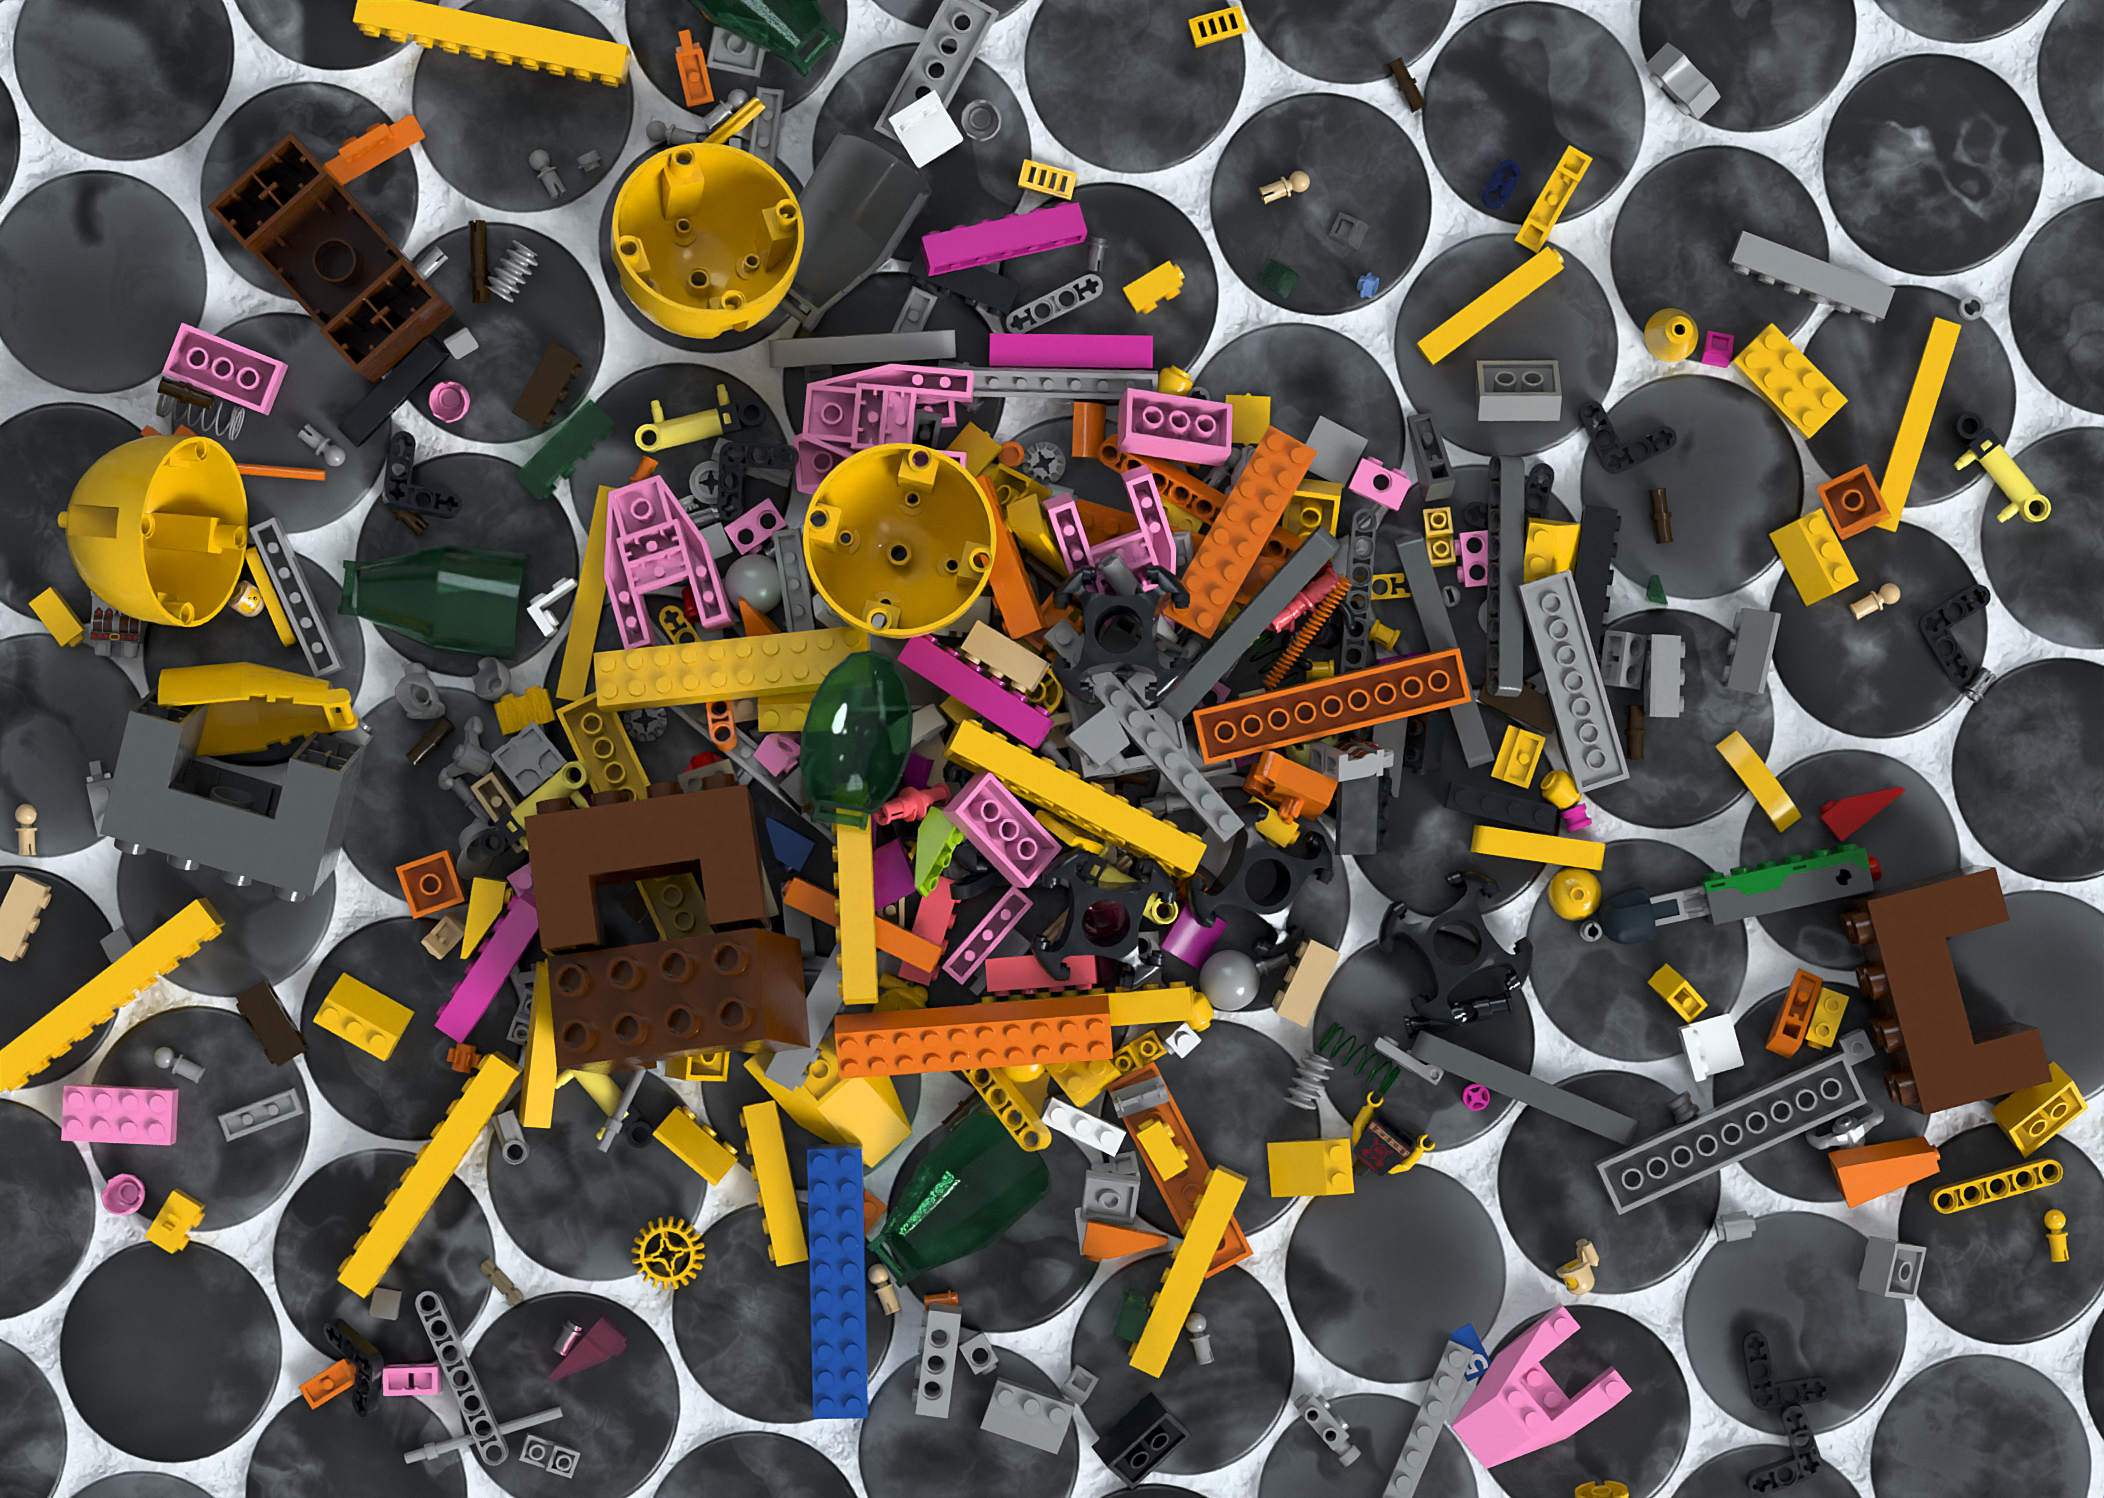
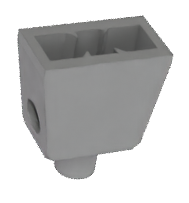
M1107 705L1064 738L1065 742L1094 769H1098L1107 762L1117 775L1129 766V763L1120 751L1127 747L1130 742L1110 705Z

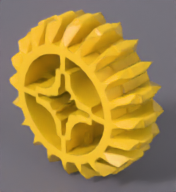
M673 1216L669 1217L667 1225H665L663 1217H659L658 1227H656L653 1221L648 1222L650 1232L645 1228H641L639 1231L645 1238L635 1237L634 1242L641 1245V1247L632 1248V1253L640 1254V1257L632 1259V1263L642 1264L636 1272L637 1274L642 1273L644 1270L647 1272L643 1278L644 1282L653 1277L655 1280L652 1283V1287L654 1288L657 1287L659 1281H663V1290L668 1289L669 1282H672L674 1289H678L679 1279L686 1286L689 1283L686 1275L693 1279L697 1277L696 1272L692 1268L701 1270L703 1267L701 1263L696 1261V1259L705 1258L704 1253L697 1252L698 1249L704 1248V1243L695 1244V1240L701 1235L699 1232L693 1236L689 1234L694 1228L692 1224L686 1230L683 1229L684 1219H680L676 1226L674 1225ZM668 1231L679 1234L688 1244H674L668 1235ZM659 1233L661 1238L660 1249L646 1254L649 1240ZM665 1245H667L670 1251H677L675 1255H672L671 1262L667 1256L660 1255L661 1252H664ZM690 1253L688 1266L683 1271L677 1273V1257ZM649 1262H662L669 1275L656 1271Z

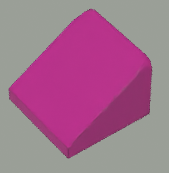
M1708 330L1701 362L1707 365L1727 368L1732 358L1734 336Z

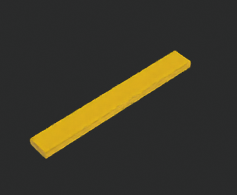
M1937 317L1933 319L1879 489L1892 518L1875 525L1876 527L1891 532H1896L1961 329L1959 324Z
M599 485L556 694L557 698L577 701L585 697L607 589L604 565L608 492L617 488Z

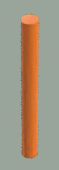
M235 463L239 473L245 475L322 481L326 479V470Z

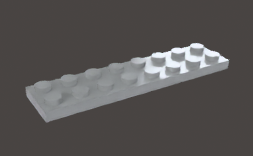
M1567 569L1517 585L1577 793L1581 794L1630 778L1571 570Z

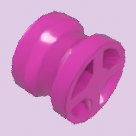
M1585 803L1560 812L1561 818L1565 819L1567 823V833L1592 824L1591 818L1586 815L1587 807Z
M1472 1082L1463 1088L1461 1099L1469 1109L1479 1111L1488 1105L1490 1094L1486 1087Z

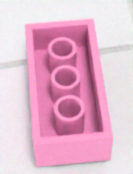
M181 323L162 374L185 383H191L197 388L269 416L288 365Z
M1127 388L1119 401L1117 451L1219 467L1224 465L1231 454L1232 404Z
M976 772L942 811L1015 888H1029L1062 849V846L991 772Z
M87 1084L65 1085L63 1090L61 1140L172 1145L176 1143L178 1089Z

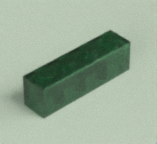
M590 399L514 477L538 500H541L543 497L547 500L558 489L555 485L562 478L567 480L577 470L574 465L581 458L586 461L596 450L593 446L600 439L603 442L606 441L614 433L615 430L612 427L616 423Z
M1129 1289V1292L1122 1290L1111 1320L1112 1334L1139 1343L1150 1314L1148 1300L1145 1299L1144 1293L1134 1289Z

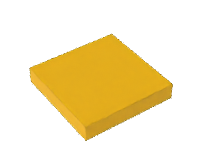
M1037 810L1034 818L1072 847L1085 848L1091 853L1098 855L1104 848L1103 844L1083 829L1050 812Z

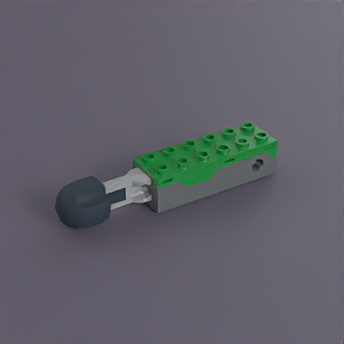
M1852 842L1836 846L1837 851L1830 852V849L1825 848L1810 851V856L1805 858L1803 855L1795 854L1783 857L1784 862L1777 863V860H1767L1756 863L1757 868L1750 869V866L1731 868V874L1727 875L1719 871L1704 874V880L1698 881V887L1649 897L1648 892L1643 887L1616 892L1602 903L1599 911V925L1603 934L1611 941L1618 944H1635L1653 940L1656 935V926L1705 916L1706 923L1717 925L1873 891V882L1879 881L1882 877L1881 867L1877 858L1866 853L1865 847H1857V843ZM1839 870H1841V871H1842V874H1843V877H1840V878H1839V883H1838V882L1836 881V876L1840 875V871H1839Z

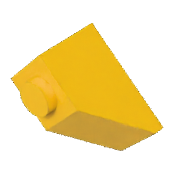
M1667 963L1655 972L1653 977L1647 982L1688 1024L1708 1006L1691 985Z

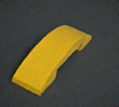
M1570 145L1568 146L1514 239L1516 242L1537 254L1539 253L1593 158Z
M1737 730L1715 746L1730 768H1733L1764 809V813L1779 833L1802 817L1782 786Z

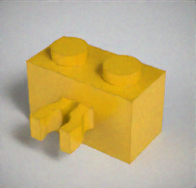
M178 1188L173 1190L144 1237L171 1254L175 1253L178 1249L182 1251L191 1238L187 1235L192 1226L197 1227L202 1221L205 1214L201 1211L205 1205Z

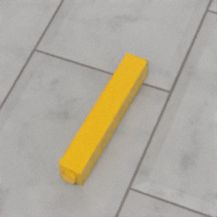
M1547 246L1416 343V348L1430 367H1432L1564 269L1562 256L1556 249L1551 251L1549 246Z
M545 958V962L536 961L518 1121L523 1127L550 1128L557 1066L547 958Z

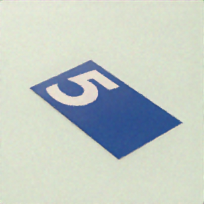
M1470 1323L1450 1333L1452 1341L1474 1350L1464 1374L1467 1382L1485 1374L1491 1362L1472 1324Z

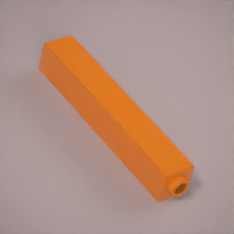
M794 877L793 881H787L782 891V894L785 895L784 903L834 927L840 926V916H835V899H839V896L800 877ZM875 914L876 947L932 973L945 947Z

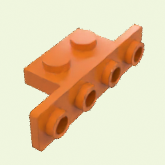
M413 114L404 117L390 126L386 123L382 125L376 123L365 130L367 134L357 139L354 136L342 143L343 147L338 150L340 155L326 162L325 165L344 185L421 141L426 136Z

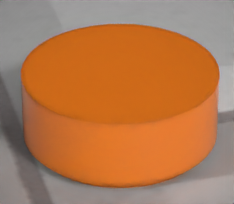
M1015 441L1003 443L1001 445L1003 449L997 455L999 462L1011 469L1020 466L1024 459L1022 446Z

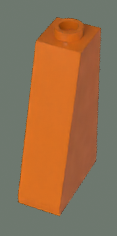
M1924 1136L1828 1153L1840 1194L1849 1209L1940 1172L1937 1160L1941 1159L1936 1146L1934 1144L1930 1146Z

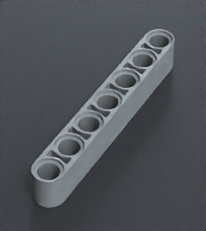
M955 330L768 340L770 368L956 357Z
M436 1291L422 1292L416 1298V1309L481 1457L488 1465H499L508 1457V1446L443 1298ZM427 1295L434 1297L436 1301V1306L432 1311L426 1310L423 1306V1299ZM438 1320H442L447 1326V1331L442 1336L434 1331V1324ZM448 1345H453L458 1351V1356L455 1360H449L445 1356L444 1352ZM459 1370H464L469 1376V1381L466 1385H460L456 1381L455 1376ZM470 1395H475L480 1401V1406L477 1410H471L467 1406L466 1401ZM486 1420L489 1422L491 1431L488 1435L479 1433L477 1428L479 1421ZM497 1445L500 1447L502 1456L499 1460L490 1458L488 1454L490 1446Z

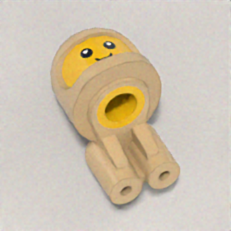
M246 580L242 582L237 581L227 601L231 608L246 617L258 615L265 606L260 590Z
M1585 1238L1576 1242L1577 1259L1556 1270L1558 1277L1563 1278L1567 1291L1573 1295H1583L1594 1286L1595 1279L1590 1265L1598 1266L1599 1257L1592 1242L1587 1241Z

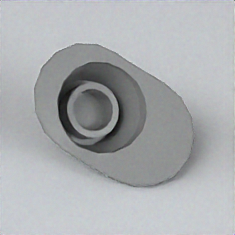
M479 818L474 819L472 824L466 827L459 836L461 854L458 858L456 869L457 874L466 880L481 876L489 868L495 857L485 855L481 851L479 839L485 831L497 827H490ZM496 835L490 837V845L494 849H498L501 845V840Z

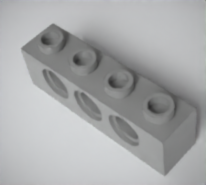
M930 1302L929 1311L923 1310L921 1327L927 1328L925 1337L920 1336L918 1353H923L922 1363H916L915 1379H920L919 1389L913 1388L911 1404L916 1405L915 1414L948 1418L962 1306ZM941 1329L946 1332L947 1336L939 1339L932 1332ZM937 1355L943 1359V1362L941 1364H933L929 1358ZM934 1381L939 1384L940 1388L930 1390L926 1387V1383Z

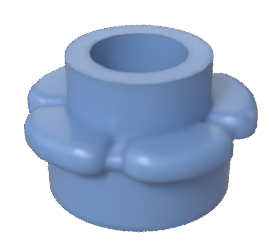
M1369 272L1366 276L1362 275L1358 281L1357 291H1360L1361 298L1365 296L1373 298L1377 291L1379 278L1372 276V272Z

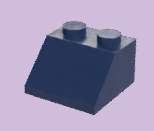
M768 816L765 823L775 859L781 861L778 866L792 874L796 870L802 871L818 842L776 818Z

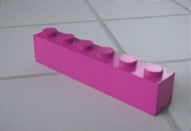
M1062 202L1057 204L1055 208H1035L1023 215L1012 213L1000 220L992 221V219H985L978 222L977 225L968 227L966 225H958L950 231L941 233L937 230L931 231L921 238L919 247L929 277L1082 243L1085 241L1087 229L1079 202L1073 204Z
M990 333L989 367L1147 371L1153 369V336Z
M927 634L909 639L897 658L898 661L1030 747L1038 749L1055 722L1048 718L1051 714L1049 711L1038 704L1035 708L1031 707L1026 703L1028 700L1026 696L1016 690L1011 694L1003 688L1005 686L1003 681L993 675L988 679L981 674L983 669L969 660L966 665L958 659L961 654L948 646L945 650L936 645L938 639L932 635Z
M525 891L520 897L515 895L507 906L510 912L506 918L501 916L492 929L496 933L492 939L486 938L480 946L478 952L481 953V956L477 961L473 959L464 971L467 977L463 983L461 981L456 983L450 992L453 998L449 1004L444 1002L436 1013L439 1019L434 1026L460 1044L468 1038L539 931L535 896L528 891Z

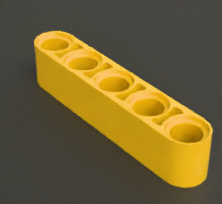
M1474 825L1470 852L1602 870L1605 843Z
M999 1067L962 1070L1021 1148L1030 1152L1045 1149L1049 1146L1052 1139L1049 1129ZM984 1069H986L989 1074V1078L987 1081L983 1078ZM1001 1090L1005 1094L1004 1102H1002L999 1098V1093ZM1017 1111L1020 1112L1022 1117L1020 1124L1015 1117ZM1033 1132L1038 1136L1037 1144L1032 1140Z
M2036 1159L1937 1187L1930 1193L1929 1203L1932 1208L1941 1213L1956 1212L2055 1184L2062 1178L2063 1169L2057 1161L2052 1159ZM2047 1164H2052L2054 1168L2053 1174L2048 1178H2044L2042 1174L2043 1167ZM2021 1171H2025L2028 1179L2025 1184L2018 1185L2016 1176ZM1999 1178L2002 1184L2001 1189L1998 1192L1992 1193L1990 1183L1992 1180ZM1969 1186H1973L1976 1192L1975 1196L1970 1200H1966L1964 1198V1190ZM1943 1193H1947L1949 1203L1945 1207H1939L1938 1197Z

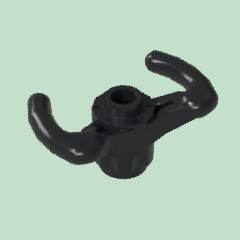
M1337 599L1339 604H1333L1341 611L1346 628L1354 630L1356 623L1350 606L1343 599ZM1331 608L1333 613L1327 612L1329 617L1324 616L1326 622L1321 621L1323 626L1317 625L1320 630H1315L1316 635L1311 634L1313 639L1307 638L1310 641L1309 644H1314L1327 650L1333 649V647L1339 644L1341 633L1339 627L1335 625V609ZM1287 632L1283 636L1281 644L1285 654L1289 655L1285 651V649L1291 650L1289 644L1294 646L1292 640L1299 642L1295 638V636L1301 637L1298 632ZM1295 656L1297 661H1292L1297 667L1306 671L1311 670L1313 667L1312 662L1301 656Z

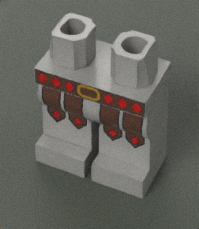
M91 590L92 616L90 640L94 641L95 655L112 657V642L121 643V657L137 658L139 644H144L145 621L130 617L110 607Z
M1351 737L1350 742L1342 740L1334 746L1321 741L1310 742L1309 768L1325 774V776L1338 782L1372 775L1376 777L1383 776V768L1393 766L1394 753L1388 748L1382 749L1378 747V744L1373 741L1367 742L1358 737Z

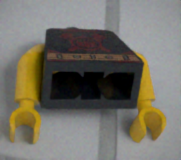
M1372 1091L1366 1097L1367 1105L1362 1107L1353 1122L1351 1141L1355 1147L1352 1153L1358 1160L1353 1164L1352 1169L1361 1177H1364L1370 1170L1374 1171L1378 1176H1383L1387 1172L1395 1174L1407 1171L1423 1156L1422 1152L1424 1150L1430 1151L1435 1147V1142H1431L1425 1148L1423 1140L1428 1134L1420 1135L1416 1141L1380 1110L1374 1112V1108L1382 1104L1383 1097L1380 1098L1378 1104H1373L1370 1101V1096L1374 1092Z

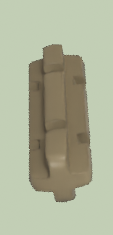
M492 1259L485 1260L480 1265L479 1270L485 1276L488 1275L490 1277L489 1281L502 1295L505 1294L507 1296L506 1299L511 1305H516L523 1298V1293L518 1288L515 1289L513 1287V1282L501 1269L498 1270L496 1268L497 1265Z

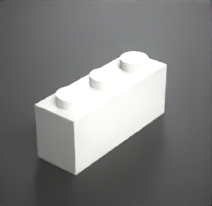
M1053 1095L1041 1118L1044 1124L1114 1157L1126 1134L1125 1129Z

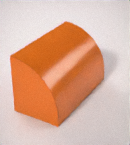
M1074 402L1072 458L1099 459L1097 451L1105 440V404Z

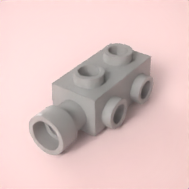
M1313 1392L1308 1396L1304 1393L1295 1400L1293 1405L1330 1448L1338 1454V1460L1345 1467L1359 1457L1361 1454L1359 1449L1354 1444L1350 1445L1346 1440L1349 1437L1346 1431L1349 1428L1348 1424L1339 1414L1334 1417L1328 1409L1331 1405L1321 1394L1316 1397ZM1310 1410L1316 1411L1312 1416L1307 1415ZM1330 1430L1334 1431L1331 1436L1325 1435Z

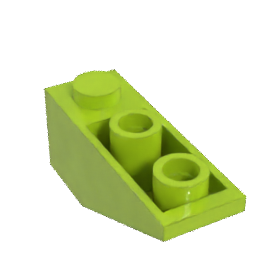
M933 806L930 807L918 828L914 887L925 898L928 897L930 891L936 888L940 873L943 868L949 865L953 850L964 838V834L942 813V810Z

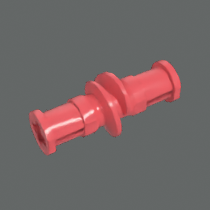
M1330 567L1327 568L1323 576L1307 584L1306 588H1302L1269 624L1270 628L1277 634L1290 621L1295 620L1301 614L1305 615L1306 610L1316 614L1315 604L1323 600L1328 595V592H1332V587L1336 588L1334 583L1340 584L1338 582L1340 578Z
M942 782L936 784L934 788L919 791L914 787H906L901 790L898 797L893 798L891 801L876 802L873 807V815L876 822L882 826L889 824L891 820L903 818L907 822L914 821V819L922 820L931 806H947L952 800L951 791Z

